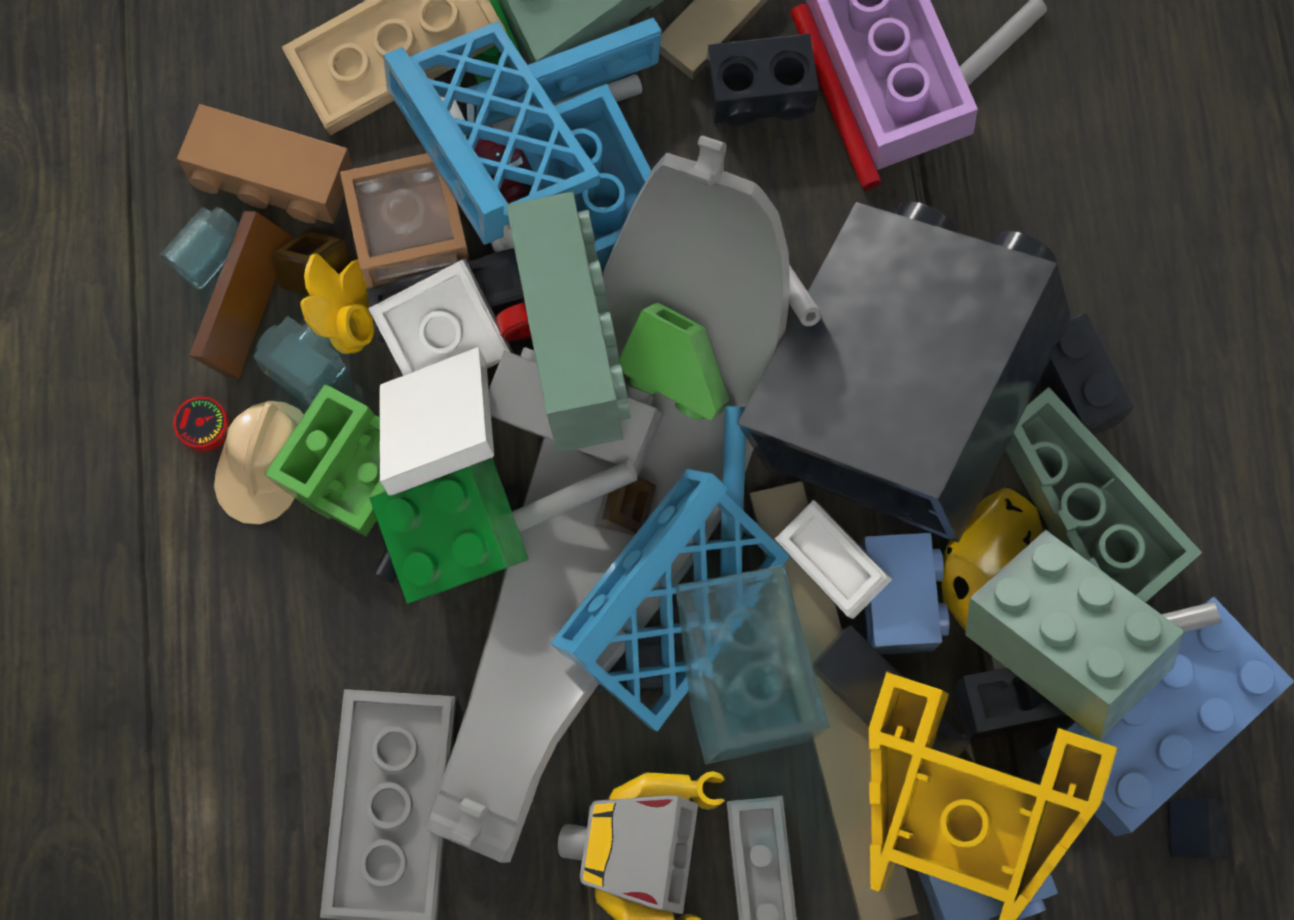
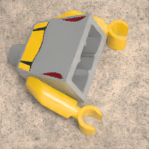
M712 771L705 773L696 781H691L689 775L643 773L613 789L609 800L594 801L590 806L587 826L565 824L558 838L559 855L566 859L582 860L580 870L581 883L595 888L597 904L614 920H702L691 914L674 919L673 913L683 914L698 806L702 809L710 810L725 801L724 799L713 800L706 797L702 789L703 783H721L724 781V777L720 773Z

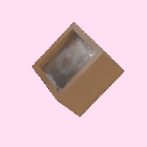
M427 153L340 172L360 270L368 289L447 267L463 259H466V261L470 260L457 201Z

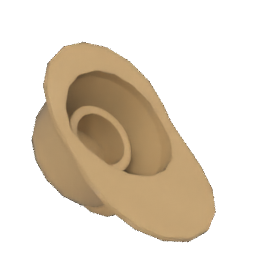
M266 401L252 405L242 412L228 428L227 438L216 469L214 489L218 503L230 517L245 524H263L277 519L290 508L295 498L273 483L265 473L304 416L300 409L286 402Z

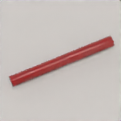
M798 5L790 11V15L799 35L810 33L818 83L863 191L872 190L882 183L809 5Z

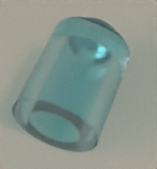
M201 207L162 251L160 257L180 277L201 290L224 264L239 223L219 207H216L212 212Z

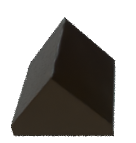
M637 475L636 481L603 495L595 526L635 536L648 519L656 485Z

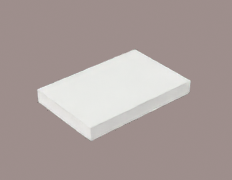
M479 347L380 385V482L388 495L397 494L494 456L487 364Z

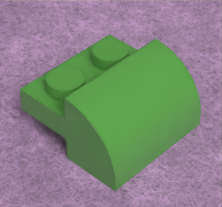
M324 384L265 475L278 487L327 519L332 518L366 537L377 521L369 498L386 491L380 482V417L374 415L368 406Z

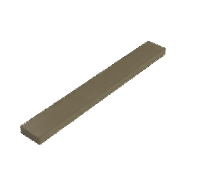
M802 481L749 494L755 522L787 554L788 552L775 538L808 506ZM763 551V555L766 560L768 555ZM790 556L771 581L858 919L896 920L916 915L918 911L905 866L896 863L888 889L881 892L871 890L870 844H872L871 804L869 799L871 749H869V728L809 668L842 631L835 602Z

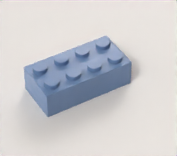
M1212 597L1203 604L1216 602L1221 624L1185 632L1174 668L1101 740L1097 739L1074 720H1071L1062 728L1063 730L1118 748L1101 806L1095 812L1097 818L1115 837L1132 833L1294 683V680L1215 597ZM1055 736L1038 750L1047 762Z

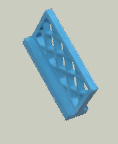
M498 21L410 57L403 47L384 54L386 87L484 245L504 237V226L509 224L506 208L508 203L500 192L504 178L532 185L529 196L512 203L572 191L576 195L600 184L599 172ZM491 43H495L502 54L498 65L471 58L474 50ZM436 65L456 69L451 84L428 79L424 70ZM465 72L492 78L487 93L460 87ZM501 81L523 86L527 92L523 103L497 97L496 93ZM454 100L481 107L475 123L457 119L451 115L450 110ZM494 110L517 116L512 133L484 126L489 111ZM526 119L548 124L552 130L549 142L522 136L521 132ZM478 140H490L497 144L505 145L506 149L501 162L478 157L474 151ZM515 148L543 155L538 172L509 165ZM552 158L573 163L580 172V174L566 180L546 175Z
M686 469L550 643L564 657L579 665L644 724L655 731L660 729L790 557L725 493L728 488L714 474ZM718 506L727 515L728 539L706 541L705 520L714 508ZM740 529H741L747 536L741 537ZM693 538V543H688ZM757 544L768 557L755 574L742 575L741 546ZM728 548L729 577L707 580L706 550ZM693 552L694 582L672 585V562L679 553ZM658 580H659V586H658V587H654L655 584H656V583L658 582ZM729 587L730 607L722 617L709 619L708 589ZM695 591L696 621L673 624L672 594ZM659 596L661 626L637 629L636 609L644 598ZM624 626L625 631H620V629ZM696 630V652L689 661L675 663L674 633ZM661 635L662 665L639 668L638 639ZM625 641L626 670L607 673L596 663V660L610 643ZM663 675V695L650 711L640 702L639 678ZM627 680V690L619 683V681Z

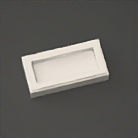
M814 500L775 538L838 607L852 619L893 580L834 518Z

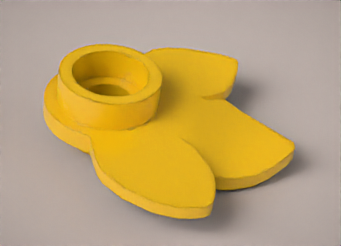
M312 254L304 273L305 287L310 296L304 298L300 303L304 319L315 334L323 338H329L332 345L340 353H357L364 346L368 345L374 336L373 318L368 309L370 307L366 291L368 287L360 270L359 260L352 261L338 274L319 254Z

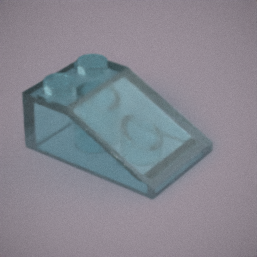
M784 565L682 584L676 587L690 706L705 765L810 742L830 728Z

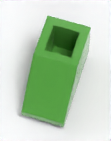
M659 302L643 309L619 358L622 372L629 376L627 381L640 391L648 394H657L659 392L676 402V409L690 418L696 420L707 418L712 421L724 411L730 399L706 328Z

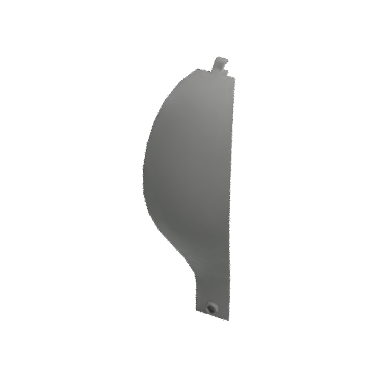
M702 135L697 143L700 146L697 162L666 153L652 169L621 229L602 277L616 339L618 358H620L641 311L659 302L706 328L730 399L727 406L746 407L786 332L790 298L789 250L779 212L764 191L755 182L725 172L723 162L726 143ZM623 373L625 386L636 389L627 381L629 376ZM659 392L657 394H649L654 397L651 406L657 408L664 415L640 475L637 474L656 485L648 518L686 469L714 474L722 482L724 411L712 421L707 418L696 420L678 411L675 407L676 402ZM543 438L522 507L615 465L577 450L558 453L555 442ZM747 438L745 448V471L747 469L752 452L754 450ZM603 496L520 532L529 560L505 569L468 706L426 823L427 831L501 863L511 862L541 775L557 743L599 685L579 665L564 657L550 643L634 537L633 535L595 526ZM718 506L714 508L705 520L706 541H708L721 520L722 510ZM693 538L688 543H693ZM693 552L679 553L672 562V585L678 584L693 564ZM658 580V582L655 584L654 587H658V586H659V580ZM659 596L644 598L636 609L637 629L644 628L659 609ZM624 626L620 629V631H625ZM625 641L610 643L596 660V663L607 673L625 652Z

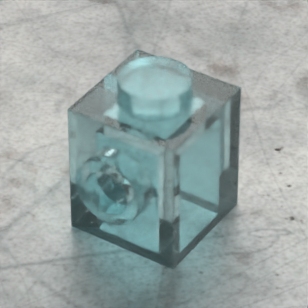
M289 316L279 326L274 325L262 335L256 347L257 352L253 356L264 374L308 407H310L324 384L331 387L346 369L338 352L329 346L331 344L329 338L318 336L311 330L307 322L301 326Z

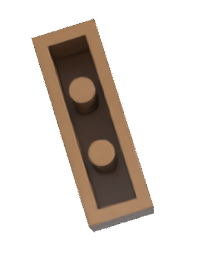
M199 104L177 156V161L187 176L188 182L195 188L211 194H217L219 189L233 193L244 203L256 208L265 209L268 204L285 209L293 218L311 224L316 223L317 219L334 224L345 195L340 172L354 169L349 152L345 147Z

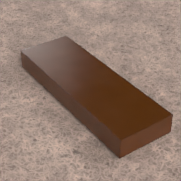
M244 211L189 354L190 357L227 378H240L277 279L271 255L290 242L292 235L256 211Z

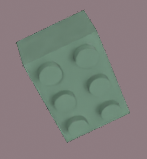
M1045 530L970 597L965 635L1097 739L1101 740L1174 668L1185 631Z

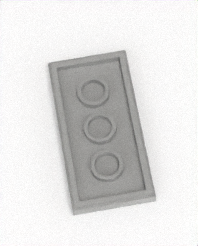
M344 689L320 918L340 920H437L444 838L427 831L426 823L452 753L457 703L455 696Z

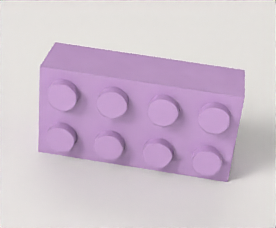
M806 0L877 170L974 133L978 108L930 0Z

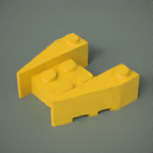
M886 672L869 725V749H871V782H869L872 844H870L871 890L881 892L888 889L897 863L1003 901L1004 905L999 920H1017L1101 806L1118 748L1058 728L1042 782L1039 785L932 749L949 693Z

